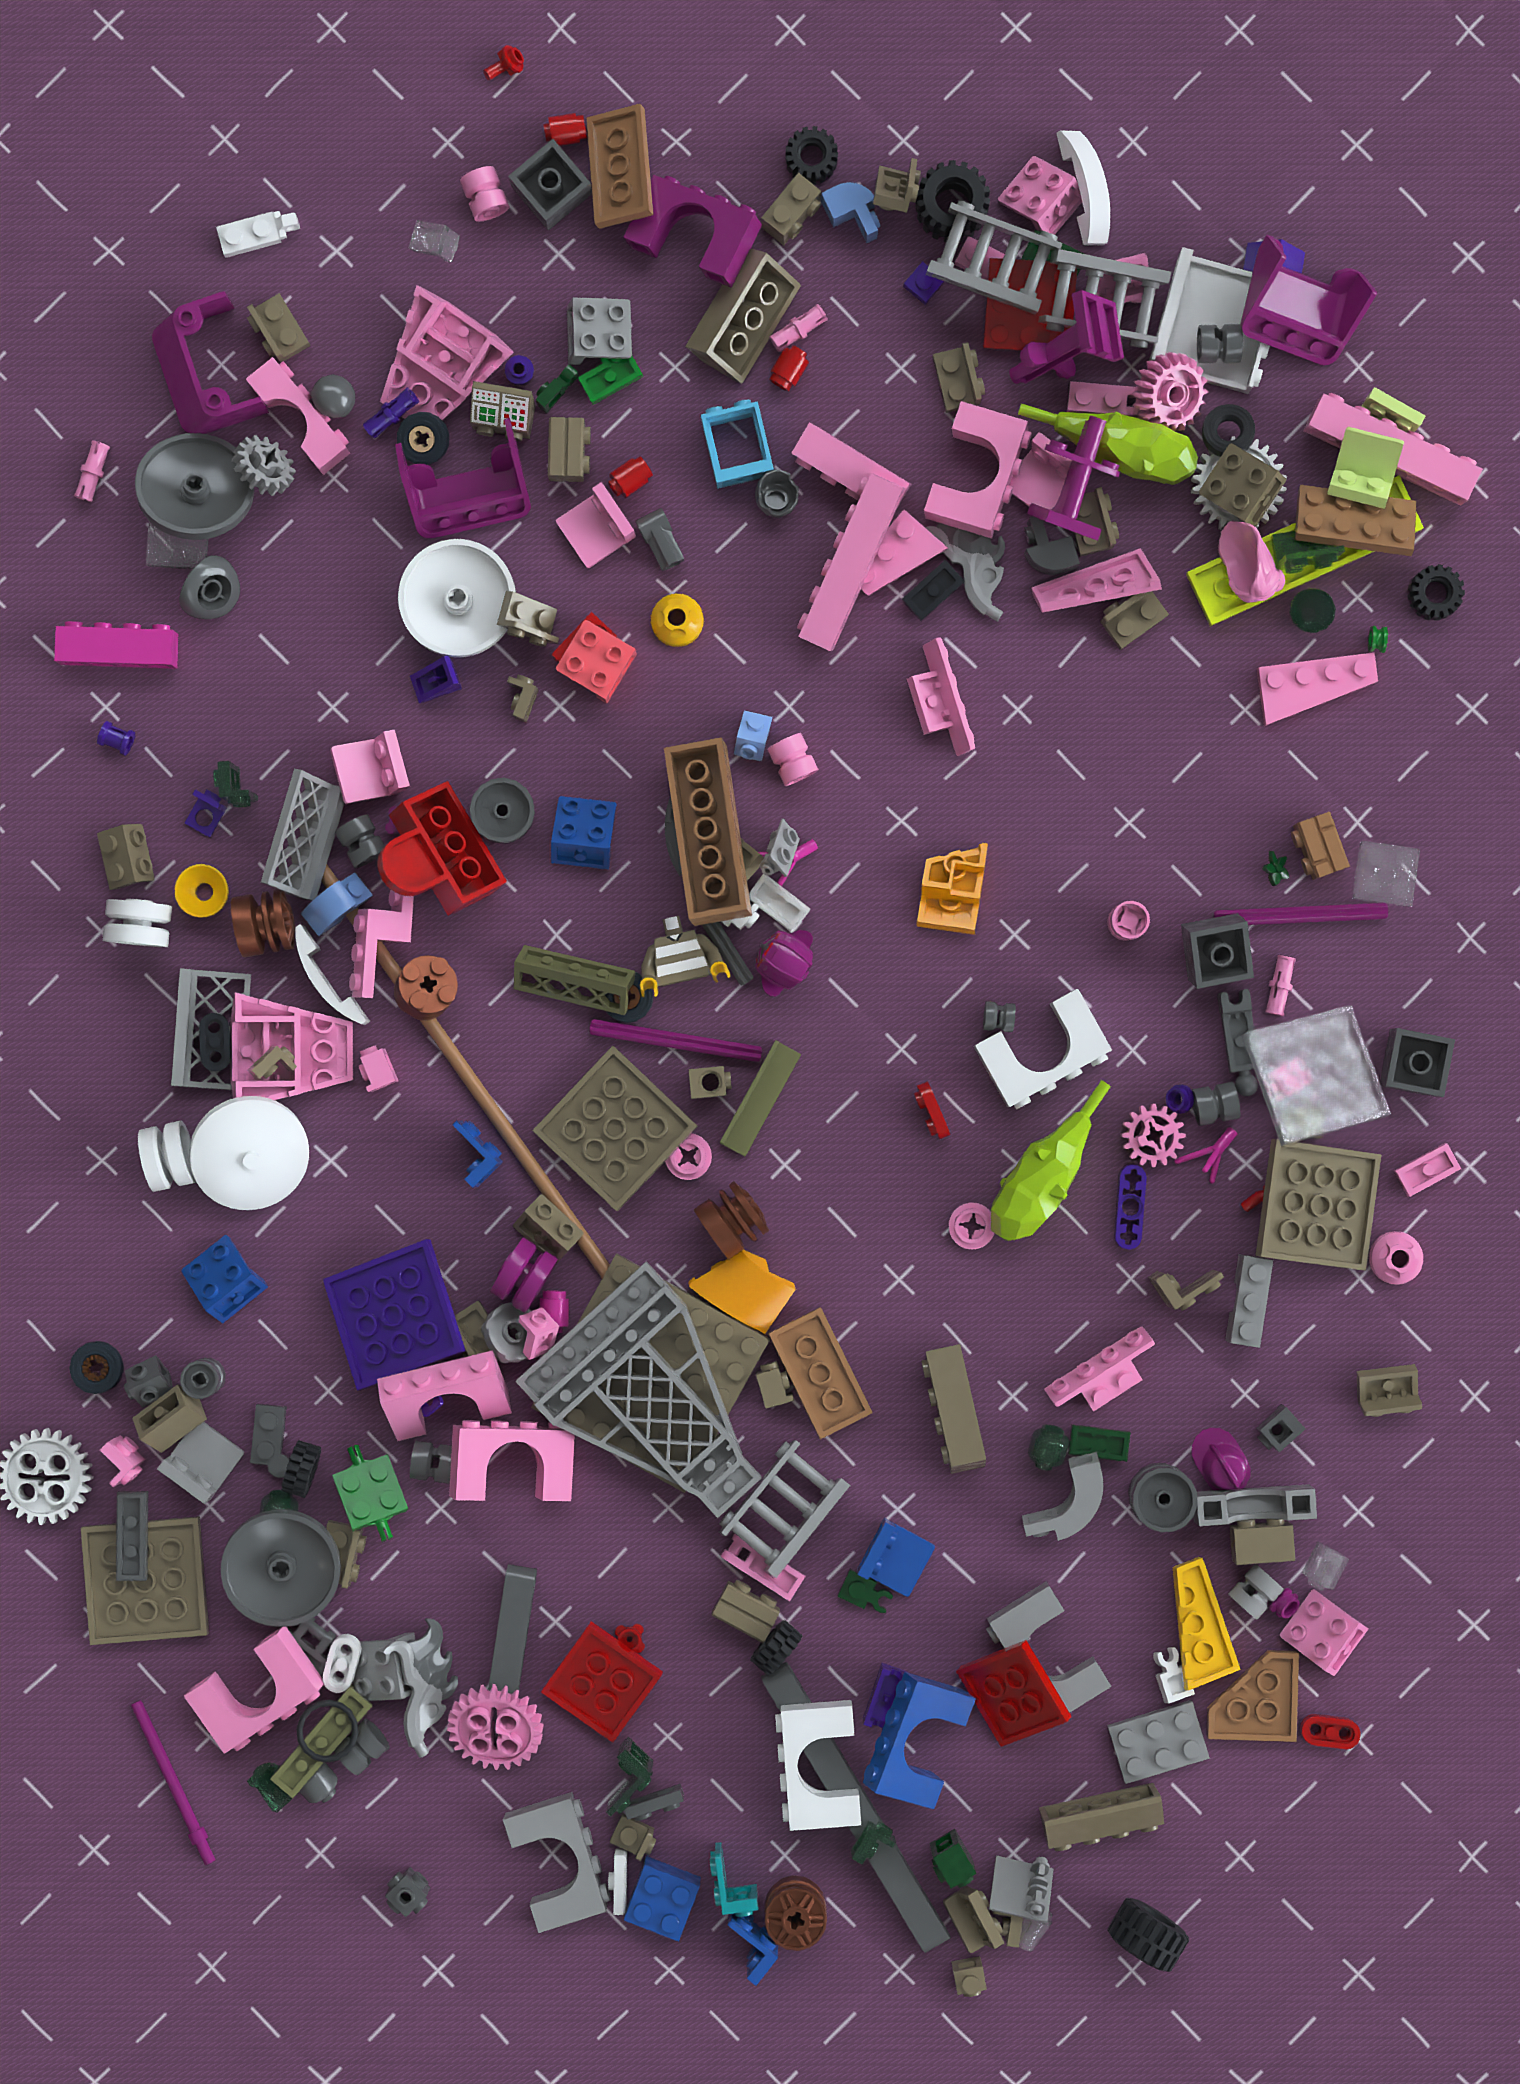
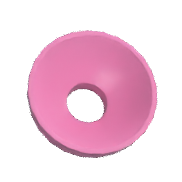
M1399 1231L1387 1232L1379 1236L1372 1244L1369 1252V1263L1373 1273L1380 1280L1389 1284H1404L1413 1280L1420 1272L1423 1265V1252L1419 1243L1409 1234ZM1397 1250H1403L1408 1256L1406 1265L1401 1268L1395 1267L1391 1261L1393 1253Z

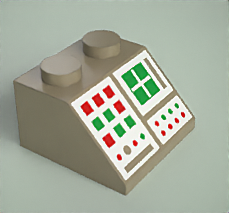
M473 381L470 424L476 430V433L492 437L494 433L505 435V438L508 439L504 419L510 418L516 441L520 442L522 438L530 439L536 407L532 391Z

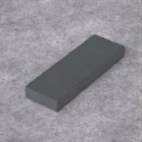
M118 1491L116 1581H146L148 1579V1491Z

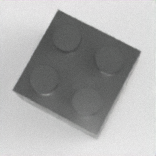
M554 139L549 141L508 176L512 189L548 231L592 195V187L589 180Z
M1238 913L1181 924L1188 981L1197 989L1254 978L1248 922Z
M1400 1028L1390 1029L1379 1086L1432 1097H1444L1455 1039Z

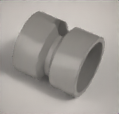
M1254 1564L1245 1574L1246 1581L1244 1583L1238 1582L1228 1595L1258 1620L1268 1609L1267 1602L1275 1601L1284 1591V1588L1257 1564Z

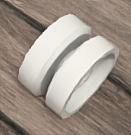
M140 899L106 900L105 915L112 919L123 920V924L109 923L105 925L102 941L140 946L168 947L170 933L166 929L151 926L152 923L165 924L170 922L172 906Z
M183 1121L165 1124L163 1133L157 1127L139 1130L138 1147L141 1164L147 1183L153 1192L170 1189L173 1180L178 1186L196 1183L189 1158L191 1138Z

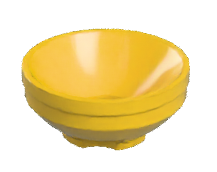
M676 593L667 595L658 601L653 608L651 614L652 630L655 636L666 645L672 647L686 646L698 638L703 628L704 617L699 604L687 595ZM679 609L685 613L686 619L682 625L674 626L670 624L668 615L672 610Z
M196 864L190 866L179 875L176 881V901L180 908L191 916L203 918L215 915L225 906L228 900L229 887L227 880L218 869L210 865ZM201 884H209L213 888V895L207 901H202L197 897V889Z

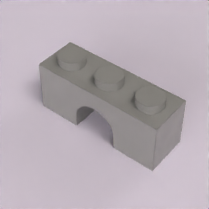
M1243 1254L1238 1255L1234 1281L1237 1287L1233 1311L1229 1313L1225 1341L1260 1348L1273 1260Z

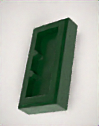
M1071 1424L1068 1454L1081 1456L1097 1452L1098 1458L1127 1462L1131 1432Z

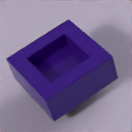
M922 261L904 282L903 287L926 305L944 284V281L926 275L928 266Z

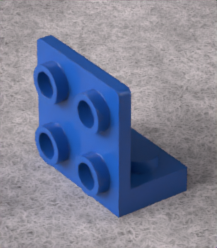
M560 796L558 798L551 840V863L609 870L616 803Z
M456 1120L452 1125L485 1158L484 1160L482 1158L475 1160L467 1168L466 1171L469 1175L464 1179L472 1188L479 1187L503 1163L499 1158L502 1153L493 1143H484L478 1137L481 1131L471 1121L463 1122Z
M227 1235L220 1238L182 1269L184 1277L205 1311L222 1324L268 1288L264 1279L248 1267L235 1244Z
M884 1518L857 1567V1575L867 1580L871 1577L898 1593L909 1597L931 1557L935 1545Z
M735 1913L728 1914V1926L753 1945L746 1957L749 1960L746 1964L747 1979L757 1986L778 1959V1945L769 1936L766 1926L761 1928L753 1922L754 1917L752 1915L736 1917Z

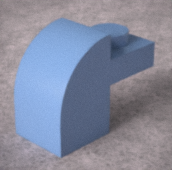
M848 182L834 186L821 193V203L833 227L855 218L866 243L877 239V228L880 227V223L875 212H869V210L875 208L873 204L874 195L869 189L863 185Z
M353 873L341 882L337 881L318 895L301 912V915L316 934L320 936L339 924L349 912L367 902L373 895L358 875Z

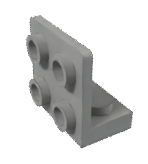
M574 297L571 299L567 306L568 364L580 365L584 358H631L630 300Z
M203 1422L182 1438L171 1455L162 1461L157 1470L205 1504L212 1499L242 1458L244 1450Z
M414 1632L403 1633L387 1640L360 1641L362 1651L353 1684L354 1689L368 1701L396 1700L411 1696V1687L404 1683L398 1653L393 1651L389 1655L382 1654L381 1648L394 1640L414 1641ZM347 1645L348 1651H352L351 1647Z

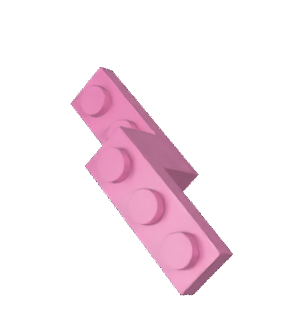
M390 890L389 904L392 906L391 911L375 909L358 910V915L355 916L353 924L354 931L356 932V944L353 945L351 952L352 961H354V973L351 974L349 981L352 997L373 998L377 941L411 942L414 896H403Z

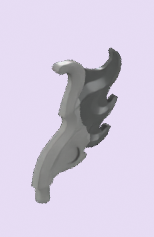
M942 523L936 527H926L929 532L948 547L943 552L952 564L962 566L965 592L973 607L981 615L984 616L986 614L998 622L1003 611L992 605L991 596L1001 582L1004 567L995 566L1002 558L1005 550V542L1002 536L998 538L997 545H992L988 537Z
M425 1618L429 1627L421 1638L410 1642L394 1640L381 1648L382 1654L389 1655L393 1651L398 1653L404 1683L411 1687L412 1694L404 1714V1731L409 1747L414 1748L419 1758L429 1753L423 1741L425 1738L424 1733L427 1728L442 1717L447 1708L441 1704V1701L453 1695L458 1685V1676L453 1675L450 1682H447V1674L452 1665V1652L447 1651L445 1657H441L442 1627L438 1621L430 1618Z

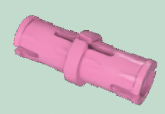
M817 304L798 318L793 317L790 319L788 325L769 336L776 350L781 352L784 347H788L801 338L803 340L806 338L807 333L823 322H826L828 318L820 305Z
M97 441L91 442L92 445L86 463L81 465L80 471L82 475L76 493H74V497L81 500L86 499L87 502L93 501L99 478H103L104 472L102 469L110 450V446L101 442L98 444Z
M1277 955L1273 980L1269 981L1271 990L1265 1010L1266 1013L1284 1016L1288 991H1292L1293 987L1290 982L1296 962L1295 958Z

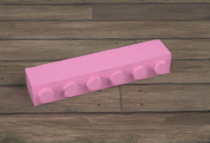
M1323 393L1317 400L1303 430L1304 432L1338 448H1341L1347 427L1403 440L1404 445L1395 475H1400L1401 478L1460 506L1468 501L1483 468L1476 466L1477 462L1466 456H1460L1459 458L1451 454L1450 449L1438 443L1432 445L1424 441V437L1419 433L1400 430L1395 422L1385 418L1379 420L1371 416V412L1361 406L1352 407L1344 403L1345 400L1336 394L1329 393L1327 395Z
M872 473L869 478L864 477L857 491L858 494H861L857 505L852 504L845 518L849 522L845 533L840 531L833 545V548L837 549L833 560L828 558L822 569L821 575L825 576L821 587L815 586L810 596L809 602L813 603L809 614L804 612L798 623L797 629L801 630L798 637L828 651L834 650L906 488Z

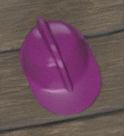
M1208 1428L1202 1430L1195 1437L1192 1444V1457L1207 1484L1214 1491L1243 1489L1250 1479L1251 1468L1246 1456L1233 1436L1221 1428Z

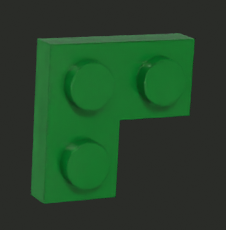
M633 356L629 359L599 358L602 364L579 376L578 381L590 402L594 405L641 379L643 374Z

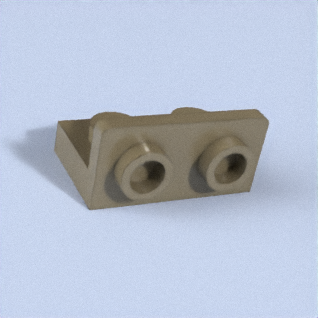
M280 293L255 308L252 304L247 306L251 313L247 319L255 333L261 331L266 338L261 343L270 358L276 355L281 363L311 346Z
M967 342L962 343L961 348L933 354L932 358L946 413L957 411L961 401L976 406L980 405L981 396L985 395V388L982 378H977L975 367H978V359L975 349L970 350L969 343Z
M1102 487L1096 488L1094 492L1084 494L1077 520L1102 529L1098 541L1073 532L1079 557L1112 549L1116 545V539H1119L1116 522H1111L1108 511L1112 510L1111 501L1108 493L1103 494Z
M513 591L505 592L497 622L498 626L508 629V635L517 638L527 636L530 638L529 643L541 647H546L547 643L558 644L559 641L558 637L551 635L557 613L556 608Z
M1152 591L1128 596L1129 599L1120 605L1116 601L1103 611L1106 616L1102 618L1100 623L1120 650L1168 617V612Z
M542 1194L513 1224V1227L519 1233L536 1244V1248L541 1253L545 1251L559 1258L558 1262L584 1234L576 1224Z
M329 1520L326 1529L336 1542L341 1560V1573L338 1584L342 1585L341 1588L348 1589L351 1582L356 1583L358 1579L360 1565L356 1564L358 1553L363 1554L367 1536L362 1535L364 1527L352 1532L350 1524Z

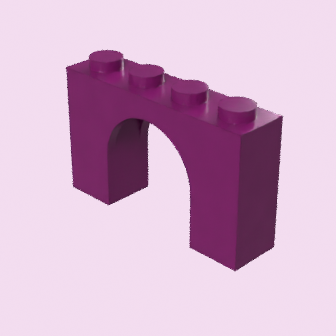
M653 175L651 179L653 215L632 220L623 238L633 250L657 258L671 228L679 220L695 214L708 216L714 221V234L699 268L706 278L732 288L762 226L756 216V211L747 205L741 204L740 207L732 205L728 199L720 195H715L714 197L706 195L697 186L690 185L689 188L682 186L673 177L666 175L664 178Z

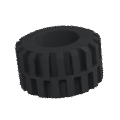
M949 160L948 166H944V163L941 162L937 164L936 170L933 168L928 170L926 178L923 177L920 182L915 205L919 224L923 222V230L926 233L929 231L933 232L932 238L938 240L939 236L944 237L945 243L948 240L956 215L947 214L938 207L935 200L938 194L949 189L958 190L968 198L970 204L975 206L974 211L985 215L988 213L990 189L989 186H985L986 179L984 175L978 176L979 170L973 166L971 170L968 169V163L962 161L961 166L956 165V160ZM967 219L959 242L963 241L964 236H974L975 230L979 231L982 225Z
M1125 1898L1107 1928L1113 1940L1130 1954L1153 1968L1167 1972L1172 1971L1190 1941L1185 1931L1175 1922L1148 1904L1133 1898Z

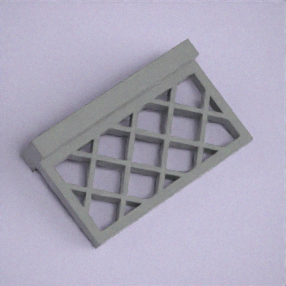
M294 768L261 879L262 883L294 897L310 901L317 897L334 841L335 831L337 830L344 807L339 786L332 785L305 771ZM303 779L305 790L300 794V786ZM308 799L309 808L304 811L303 802ZM295 809L297 818L292 822L291 816ZM299 827L301 836L296 839L294 831ZM285 838H287L289 846L283 850V843ZM291 855L293 864L287 867L286 859ZM278 866L280 875L273 880L276 867Z
M180 968L171 1086L232 1090L231 1084L224 1083L218 1077L217 1073L219 1071H210L212 1074L203 1082L190 1081L191 1068L201 1061L200 1055L192 1047L193 1039L199 1035V1030L193 1035L194 1022L198 1027L200 1024L194 1018L195 1010L205 1002L213 1013H218L207 1000L221 989L231 1000V1003L219 1013L221 1015L233 1006V998L223 986L232 979L245 980L244 992L242 994L250 996L251 974ZM197 977H210L218 987L204 997L197 989ZM216 978L227 979L222 984H220ZM197 993L202 1001L195 1006ZM192 1052H193V1053L197 1056L198 1059H196V1060L191 1064V1058H192ZM212 1077H215L219 1081V1083H211L208 1081Z

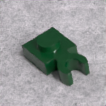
M569 364L557 379L554 378L551 383L545 382L536 393L538 396L535 399L537 406L547 414L566 393L565 390L579 377L578 371Z
M850 1568L837 1596L865 1609L867 1602H870L876 1611L885 1613L886 1608L879 1605L878 1600L882 1596L892 1599L893 1594L886 1589L875 1590L876 1580L870 1577L867 1580L857 1575V1571Z

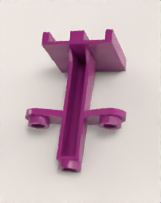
M1084 290L1073 293L1076 324L1049 343L1030 342L1025 345L1024 349L1020 352L1022 362L1010 368L1011 380L1015 384H1026L1051 369H1054L1060 378L1069 379L1076 372L1073 357L1082 352L1112 362L1123 359L1116 303Z
M1090 415L1089 420L1085 421L1074 454L1067 452L1068 445L1051 439L1050 444H1046L1045 450L1068 458L1072 462L1056 505L1052 509H1047L1031 503L1027 514L1098 541L1102 529L1077 520L1092 468L1119 478L1120 472L1118 468L1120 465L1104 459L1101 464L1094 462L1107 421Z

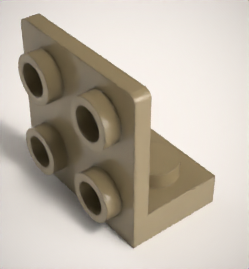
M1231 443L1200 488L1199 494L1236 516L1240 521L1256 527L1287 479L1278 470Z
M1212 1269L1181 1290L1173 1275L1156 1271L1148 1276V1279L1166 1306L1174 1310L1180 1308L1181 1311L1196 1302L1194 1297L1200 1293L1205 1292V1294H1209L1221 1285L1219 1281L1224 1278L1220 1271Z

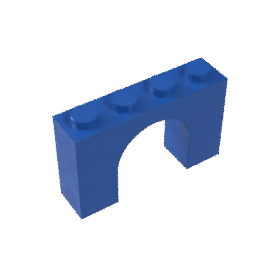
M904 1672L902 1680L896 1687V1696L892 1706L886 1714L885 1725L881 1735L876 1740L871 1762L865 1769L863 1783L876 1794L934 1809L944 1781L932 1771L907 1765L904 1756L906 1739L915 1726L927 1719L938 1718L966 1726L976 1698L964 1689Z

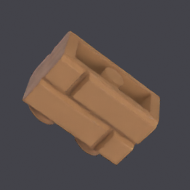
M1330 812L1293 825L1295 830L1291 832L1293 843L1296 848L1301 847L1304 859H1301L1302 868L1307 876L1311 875L1312 880L1350 867Z

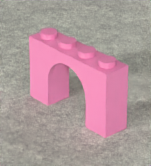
M961 401L952 426L953 437L989 449L999 462V471L995 480L987 488L973 493L961 492L933 483L924 508L925 519L992 539L994 530L999 531L1002 526L1004 514L1000 512L1003 504H1008L1011 499L1013 487L1010 486L1013 475H1019L1023 459H1019L1022 448H1028L1032 432L1028 431V421Z
M493 1350L377 1379L380 1404L397 1441L426 1435L421 1406L428 1400L444 1394H462L472 1398L476 1402L483 1420L512 1413L508 1388Z
M463 1420L462 1425H453L449 1496L454 1500L485 1501L486 1472L490 1457L500 1446L518 1441L526 1443L532 1449L536 1458L535 1497L542 1501H571L575 1435L557 1426H553L550 1422H548V1427L537 1426L538 1422L520 1421V1426H509L508 1421H491V1426H480V1421Z
M287 1627L279 1628L261 1640L253 1649L275 1682L276 1696L271 1705L263 1708H251L241 1704L233 1697L216 1671L194 1685L184 1695L224 1754L233 1748L235 1751H239L251 1741L249 1737L255 1733H258L259 1736L263 1735L274 1726L273 1721L279 1717L282 1720L287 1719L297 1711V1705L302 1702L308 1705L321 1695L319 1690L324 1685L323 1678Z

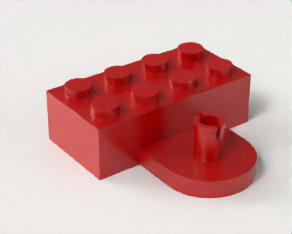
M448 781L403 801L389 814L401 836L394 838L382 848L378 856L377 866L381 879L395 893L403 896H415L432 888L446 914L449 916L493 894L507 882Z

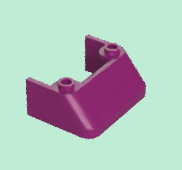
M225 291L179 306L152 333V341L180 425L186 433L207 434L269 413L267 405L260 396L232 405L231 399L225 390L218 387H212L203 391L201 389L184 337L198 332L202 327L203 319L235 309Z
M510 418L504 419L509 443L498 445L492 450L490 455L492 466L436 479L433 469L426 464L408 466L401 443L395 444L399 473L417 532L422 537H441L519 519L529 513L531 504Z

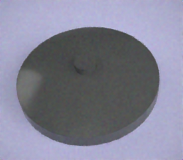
M186 433L172 436L152 447L142 458L135 476L136 497L145 517L159 530L169 535L189 540L217 537L236 527L248 514L254 498V488L252 490L249 488L250 483L247 480H240L242 477L241 472L234 471L237 464L232 462V458L235 455L234 450L236 447L221 438L202 433Z
M286 1509L265 1511L243 1522L229 1538L221 1561L222 1584L231 1603L249 1619L274 1627L297 1625L319 1614L333 1598L341 1573L339 1550L329 1531L311 1516Z

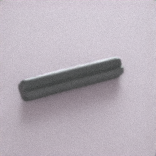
M720 923L703 924L702 926L718 948L738 983L745 985L751 981L753 975Z

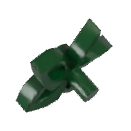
M1269 851L1270 864H1265L1262 870L1269 874L1268 878L1271 885L1277 886L1281 879L1289 878L1287 869L1283 868L1287 856L1277 859L1274 851Z

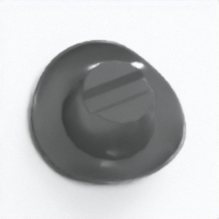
M212 555L202 560L193 568L183 584L179 597L180 606L186 614L197 619H215L228 614L234 608L240 596V582L231 563L223 557Z

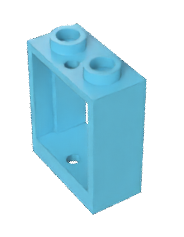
M741 400L734 403V407L723 409L722 406H716L705 410L706 414L701 415V423L717 489L761 479L766 472L774 470L758 401L751 403V400ZM752 417L762 460L721 470L711 426Z

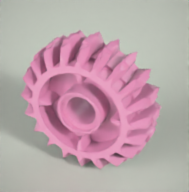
M1168 352L1165 355H1156L1155 361H1146L1147 370H1139L1142 378L1141 380L1134 381L1138 386V391L1132 393L1134 397L1138 398L1133 404L1136 409H1139L1137 416L1142 420L1162 424L1173 431L1185 430V425L1194 424L1193 416L1201 415L1199 411L1200 405L1206 404L1202 400L1203 395L1208 393L1203 388V385L1208 381L1205 377L1201 376L1204 370L1197 366V361L1181 353Z

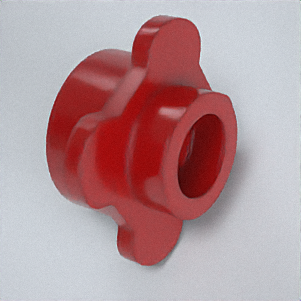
M634 1624L632 1627L619 1625L616 1627L615 1635L618 1636L620 1642L636 1653H641L644 1650L645 1644L642 1642L644 1628L642 1625ZM631 1636L633 1640L629 1642L627 1637Z

